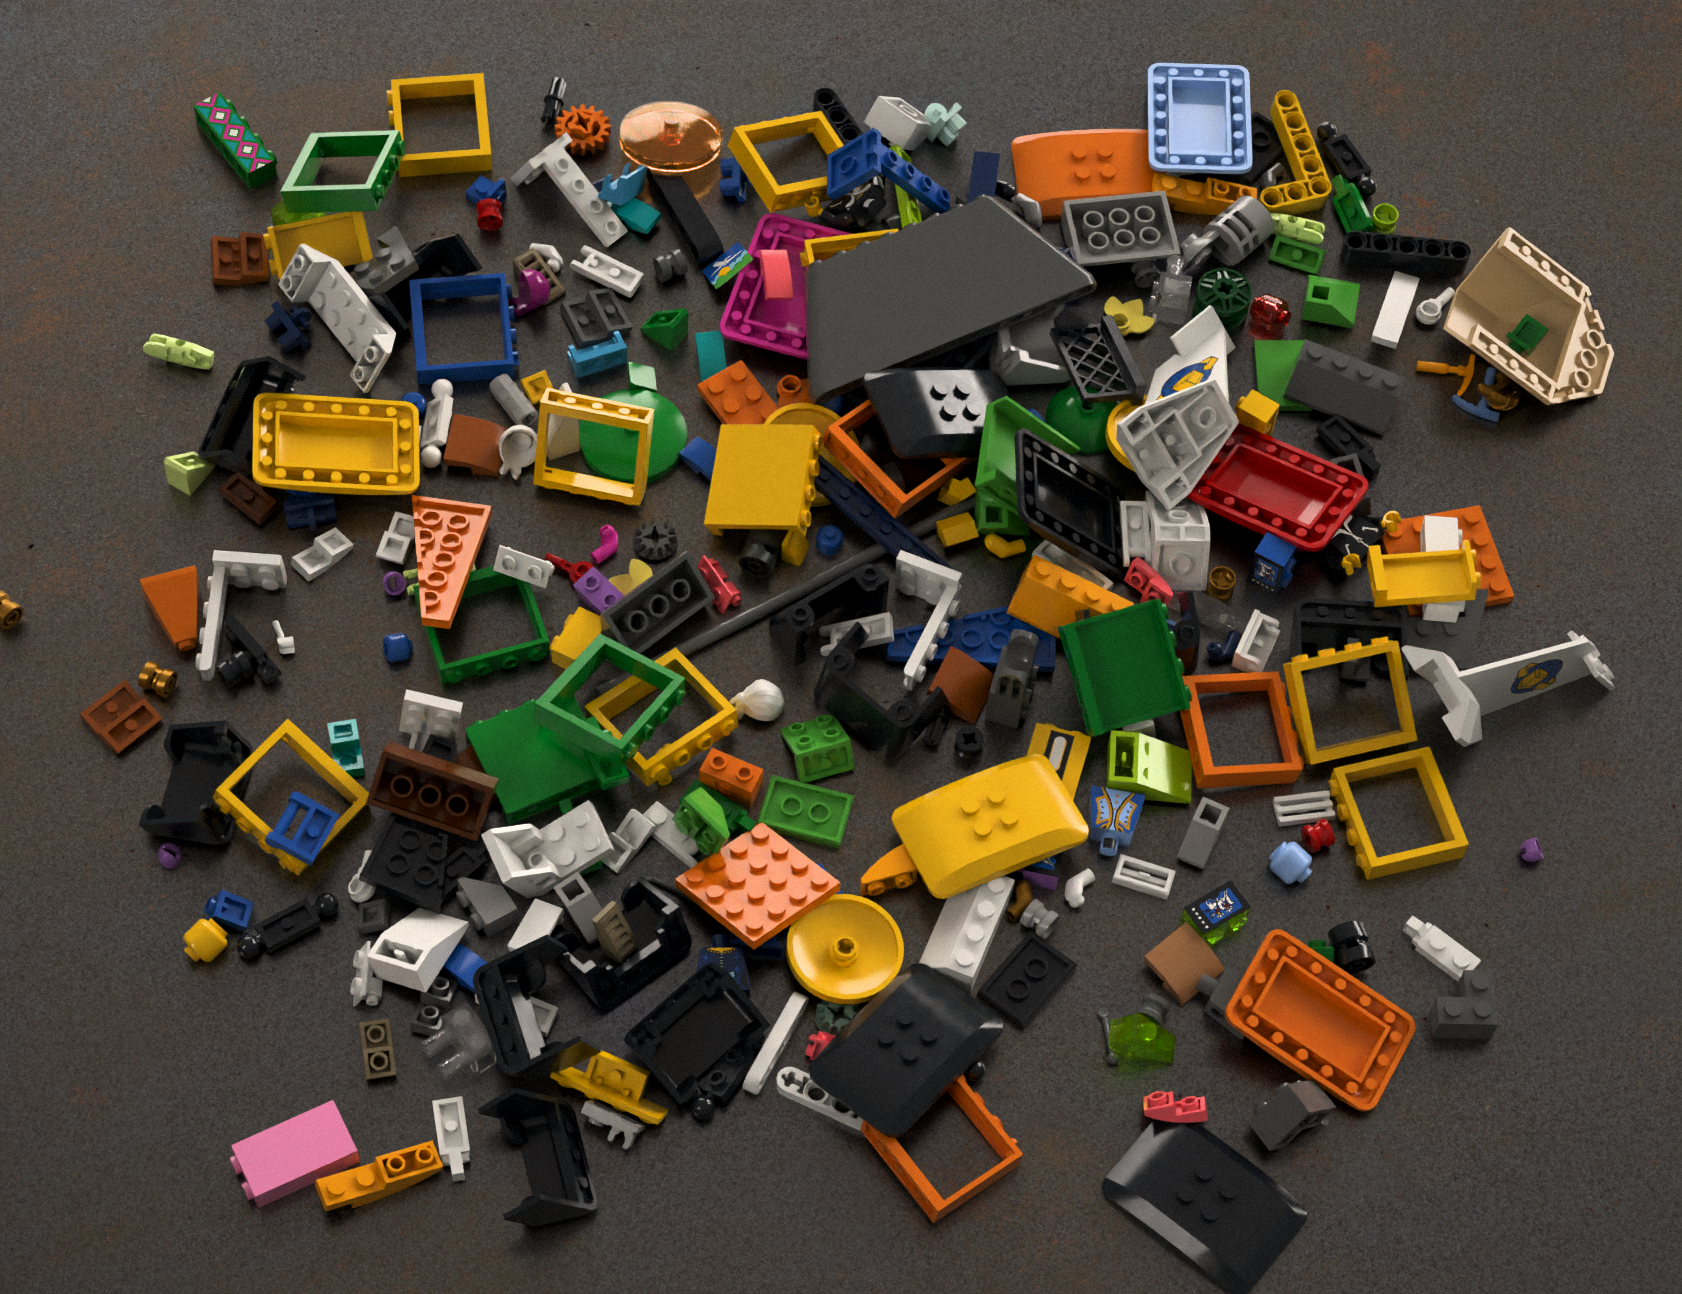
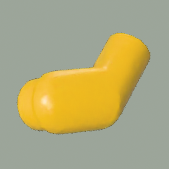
M994 533L988 534L984 539L986 548L1000 558L1026 552L1025 543L1022 539L1008 542Z

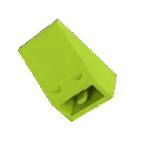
M1111 730L1107 746L1106 788L1144 794V800L1191 803L1192 762L1189 750L1141 733Z

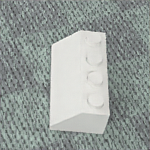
M1001 876L947 898L919 963L930 966L960 989L971 992L1011 899L1015 880Z

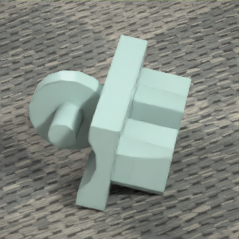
M957 102L952 106L948 114L945 107L938 103H932L926 108L925 118L930 124L934 125L927 135L931 142L938 138L947 147L958 137L959 132L967 124L958 115L962 107Z

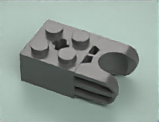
M1014 629L1011 632L1008 646L1003 645L989 691L985 720L1018 729L1020 718L1026 719L1030 697L1034 693L1039 669L1038 665H1034L1038 644L1036 634Z

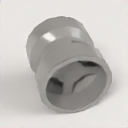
M1034 899L1022 914L1020 923L1027 928H1035L1036 934L1045 939L1057 925L1060 915L1053 910L1047 911L1042 902Z

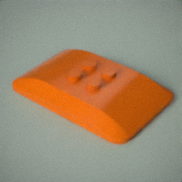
M1092 129L1040 133L1017 137L1011 144L1017 195L1020 193L1040 204L1042 221L1060 220L1063 201L1152 192V178L1155 173L1165 175L1167 173L1156 171L1149 166L1148 130ZM1168 203L1171 211V209L1173 208V204Z
M1281 929L1272 930L1265 936L1225 1009V1017L1228 1023L1260 1048L1307 1080L1315 1081L1323 1090L1359 1111L1365 1112L1377 1105L1416 1029L1413 1018L1407 1012Z

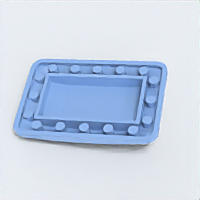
M1155 63L1151 65L1148 69L1149 166L1160 172L1245 174L1249 172L1252 168V134L1248 70L1239 65Z

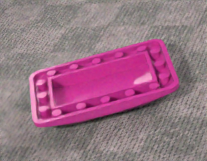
M775 213L762 216L747 251L753 260L739 272L720 322L721 334L730 340L807 360L804 273L807 272L806 266L802 267L800 262V253L804 252V240L849 235L851 233ZM760 250H787L793 287L792 300H765L764 277H761Z

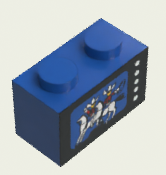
M1267 532L1254 551L1247 581L1276 596L1281 586L1286 588L1293 576L1291 571L1297 562V559L1294 558L1296 547Z

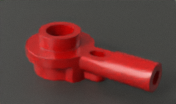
M547 553L544 561H550L555 568L568 574L572 583L577 582L594 566L586 561H579L573 564L551 553Z

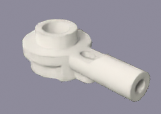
M1448 287L1436 299L1430 298L1418 305L1415 311L1417 319L1427 325L1438 323L1442 317V307L1455 295L1454 289Z
M372 850L365 851L362 866L348 885L350 897L357 903L369 900L375 892L376 887L359 881V875Z

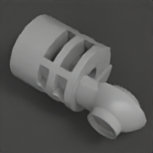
M1241 196L1204 227L1202 237L1198 238L1193 233L1182 242L1179 249L1182 254L1181 264L1183 270L1185 271L1191 266L1195 269L1198 268L1211 254L1228 266L1238 264L1273 234L1274 223L1269 211L1253 197Z

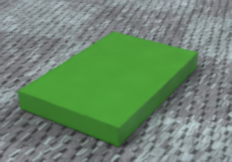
M1305 340L1253 341L1257 392L1279 403V411H1312L1310 407L1283 397L1295 361Z
M771 775L756 825L764 823L778 834L840 849L854 802V795Z

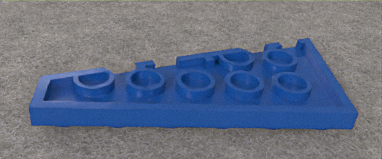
M1006 606L967 614L961 619L948 620L949 627L943 639L939 638L936 643L938 648L932 661L928 660L926 664L941 665L950 646H953L975 659L985 668L996 669L1003 645L1008 646L1011 632L1014 629L1034 633L1038 637L1034 665L1039 666L1038 672L1054 673L1056 637L1006 613L1008 609ZM920 624L893 630L894 641L888 642L887 661L908 662L926 626Z

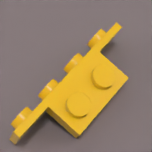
M602 1050L601 1053L591 1057L586 1073L569 1067L560 1072H552L550 1078L557 1080L561 1086L582 1091L588 1098L609 1103L615 1110L634 1114L641 1121L648 1124H659L669 1111L642 1098L651 1073L650 1071Z

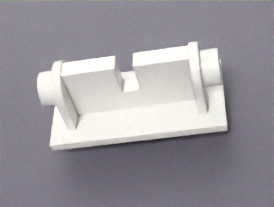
M500 545L493 570L546 588L548 578L553 574L555 566L548 560L544 561L513 550L511 547Z
M367 941L354 955L353 967L356 968V977L352 981L350 990L351 994L354 995L353 1006H357L361 1000H366L367 1005L375 1006L378 1005V1001L382 998L383 979L372 977L375 973L367 958L371 950V941Z

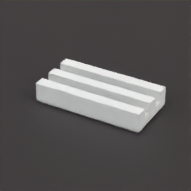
M1329 790L1274 797L1272 801L1279 827L1313 823L1323 818L1329 821L1335 818ZM1325 809L1324 812H1316V813H1308V814H1300V815H1292V816H1284V817H1283V815H1282V814H1287V813H1295V812L1305 813V812H1308V811H1311V810Z
M1120 854L1112 883L1167 900L1176 871ZM1123 865L1128 866V867H1132V868H1135V869H1138V870H1141V871H1140V872H1136V871H1133V870H1130V869H1127V868H1123ZM1144 872H1148L1160 877L1167 878V881L1150 876V874Z

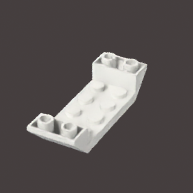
M300 244L278 285L292 302L308 301L356 361L350 376L364 393H368L392 352L396 332L339 261L305 244Z

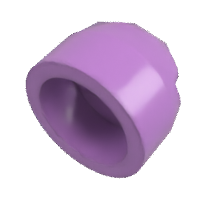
M398 572L387 573L382 581L385 591L390 595H398L406 587L404 577ZM391 577H394L397 588L392 589L390 582Z
M1536 837L1522 843L1520 852H1527L1522 855L1525 861L1534 862L1544 858Z
M169 842L159 848L158 859L163 867L175 868L182 861V853L176 844ZM167 851H170V852L175 853L176 856L174 857L172 854L168 853Z

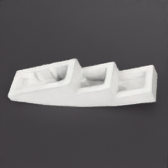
M1398 271L1394 272L1371 337V342L1396 349L1420 278Z

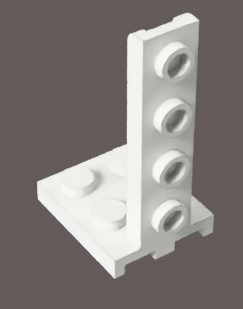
M566 132L534 158L527 161L510 179L516 187L522 182L528 185L545 170L602 244L608 247L627 233L628 230L603 199L598 198L597 190L565 151V148L573 141Z
M214 550L212 559L214 564L213 576H208L207 592L210 593L209 602H205L203 607V617L206 618V625L201 627L199 642L203 644L202 653H197L196 670L200 671L203 681H211L215 677V664L218 658L228 584H234L240 588L262 586L268 590L286 588L287 574L281 555Z
M900 550L896 558V589H899L906 595H914L925 599L930 604L937 605L904 668V688L912 691L916 682H922L926 673L925 665L927 661H932L938 648L936 643L939 638L943 639L949 627L947 622L950 616L955 617L961 603L959 595L962 587L960 585L962 573Z
M406 689L399 731L412 734L409 748L422 752L430 734L455 744L463 703Z

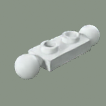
M438 379L433 383L431 390L435 399L427 403L420 448L423 449L420 454V460L428 468H434L441 463L442 454L438 447L445 445L448 439L449 423L452 416L453 398L451 395L453 393V386L446 379Z

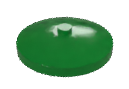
M623 389L601 397V399L654 409L647 483L661 479L676 468L681 461L678 454L687 445V428L682 414L671 401L657 393L642 389ZM581 420L579 426L580 451L588 466L605 479L634 484L639 431Z

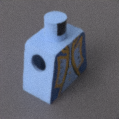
M1091 785L1088 799L1089 838L1093 841L1101 842V854L1114 856L1117 854L1118 845H1130L1145 799L1144 794Z

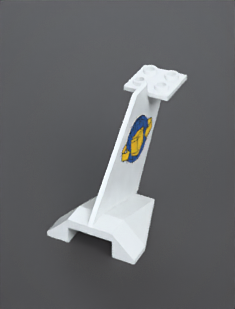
M1210 305L1170 337L1180 356L1175 354L1155 370L1145 405L1138 407L1117 424L1116 440L1139 479L1169 510L1191 493L1239 423L1228 400L1226 356L1236 347L1214 308Z
M1573 631L1567 633L1572 640L1571 642L1461 672L1454 661L1443 652L1408 645L1401 648L1413 670L1434 685L1449 711L1442 719L1455 741L1464 747L1482 740L1481 716L1590 674H1593L1595 679L1610 691L1615 689L1611 682L1614 676L1607 665H1603L1597 658L1600 656V653L1595 645L1584 635L1579 637Z

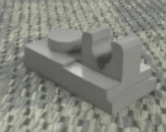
M594 1099L586 1101L581 1113L589 1116L587 1120L594 1125L604 1127V1125L612 1126L608 1135V1141L614 1142L617 1135L624 1132L625 1142L622 1147L624 1149L630 1148L637 1134L644 1131L646 1124Z

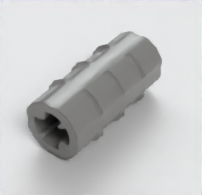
M502 374L492 380L489 390L495 396V400L501 404L503 410L508 413L510 419L516 425L527 427L532 425L537 419L538 412L524 396V393L517 387V383L513 382L508 374Z

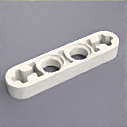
M797 992L791 995L744 1080L743 1089L755 1095L760 1092L808 1004V997Z
M785 1067L778 1072L776 1088L781 1095L861 1131L863 1119L857 1116V1119L853 1118L856 1114L851 1110L847 1113L839 1112L835 1108V1104L839 1101L826 1091H824L825 1097L821 1100L815 1101L809 1097L808 1092L811 1089H823L810 1079L808 1073L794 1067ZM790 1077L795 1078V1084H791L789 1087L784 1085L785 1080H788ZM803 1082H806L803 1094H800V1087L803 1086Z

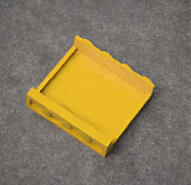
M721 424L704 520L705 527L712 535L723 536L724 529L797 530L802 537H806L807 527L811 524L810 506L811 502L815 499V476H818L820 469L818 462L819 451H822L824 445L823 436L820 435L815 426Z

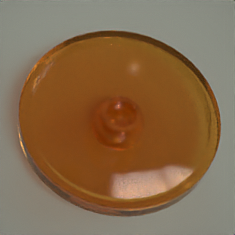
M678 101L652 102L633 109L623 118L619 133L621 148L629 158L638 164L647 165L650 169L665 172L690 171L707 165L720 153L723 138L721 125L712 114L695 105Z

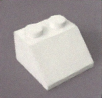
M878 96L864 120V123L871 127L870 130L875 128L881 132V138L883 136L890 141L889 145L891 147L897 144L903 150H914L927 138V135L934 127V125L926 120L923 113L897 97Z

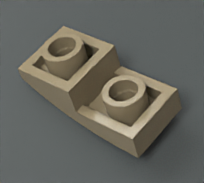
M389 1018L359 1022L366 1080L397 1076Z

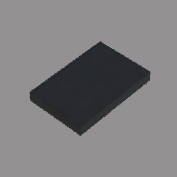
M1257 111L1251 115L1252 168L1245 174H1228L1249 187L1285 154L1274 123Z
M1030 931L977 991V997L1024 1030L1077 968V964L1037 934Z

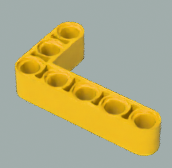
M1281 90L1275 95L1270 109V116L1296 181L1264 189L1258 201L1271 213L1295 215L1322 208L1326 204L1332 187L1296 95L1289 90Z

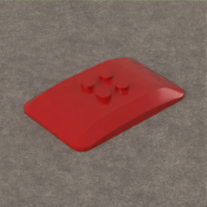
M1238 423L1191 493L1186 497L1212 512L1260 534L1265 535L1269 532L1297 548L1317 552L1326 547L1366 495L1368 481L1357 473Z

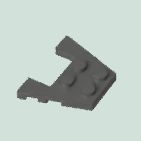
M396 226L377 238L379 246L383 249L379 250L375 257L369 261L358 264L354 271L349 273L366 296L386 292L419 270L412 253Z
M1477 589L1475 600L1465 601L1463 617H1458L1456 623L1423 620V617H1408L1407 605H1400L1404 608L1407 615L1408 646L1443 652L1454 661L1460 672L1468 670L1488 597V589ZM1408 661L1410 671L1415 672Z

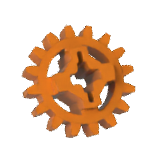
M581 104L580 109L571 106V112L563 110L562 117L556 118L555 135H557V140L567 132L573 141L565 150L570 147L571 154H575L577 150L581 151L582 156L588 150L595 154L596 147L602 150L604 149V143H609V135H611L609 117H603V110L595 112V106L593 105L589 109H585L584 104Z

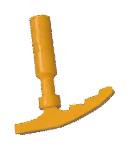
M1470 354L1467 367L1463 365L1454 367L1445 363L1417 361L1416 371L1439 374L1457 373V376H1464L1461 389L1457 393V396L1461 398L1466 392L1474 373L1475 355Z

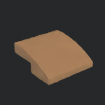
M1187 922L1146 954L1143 960L1164 981L1162 986L1182 1006L1201 992L1196 989V986L1203 973L1216 979L1225 971V968L1211 948Z

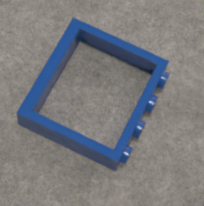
M505 273L409 280L418 385L433 384L438 379H446L449 382L495 379L502 374H508L510 378H514V367H519L518 351L512 350V344H517L516 328H510V322L515 321L514 306H508V299L513 298L511 284H506ZM499 295L505 360L427 365L422 300Z

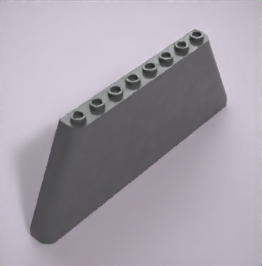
M985 194L976 197L971 203L966 205L957 204L943 214H932L925 221L918 224L916 222L909 223L898 232H887L873 242L864 241L850 251H839L832 258L825 261L816 260L808 266L804 277L809 399L812 404L819 405L863 387L862 380L868 372L909 368L1095 291L1097 283L1093 275L994 197L986 196Z

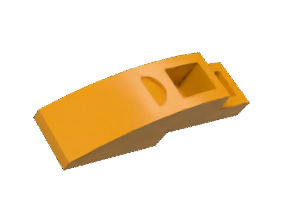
M1155 173L1152 178V192L1165 191L1168 203L1173 204V211L1219 215L1241 196H1250L1257 199V188L1208 177L1205 183L1161 173Z
M903 844L881 857L863 875L860 880L859 890L861 897L865 895L876 896L887 889L894 887L905 888L916 882L918 870Z
M432 1140L375 1157L374 1163L316 1179L315 1187L325 1212L351 1204L352 1208L406 1189L442 1170L443 1164Z

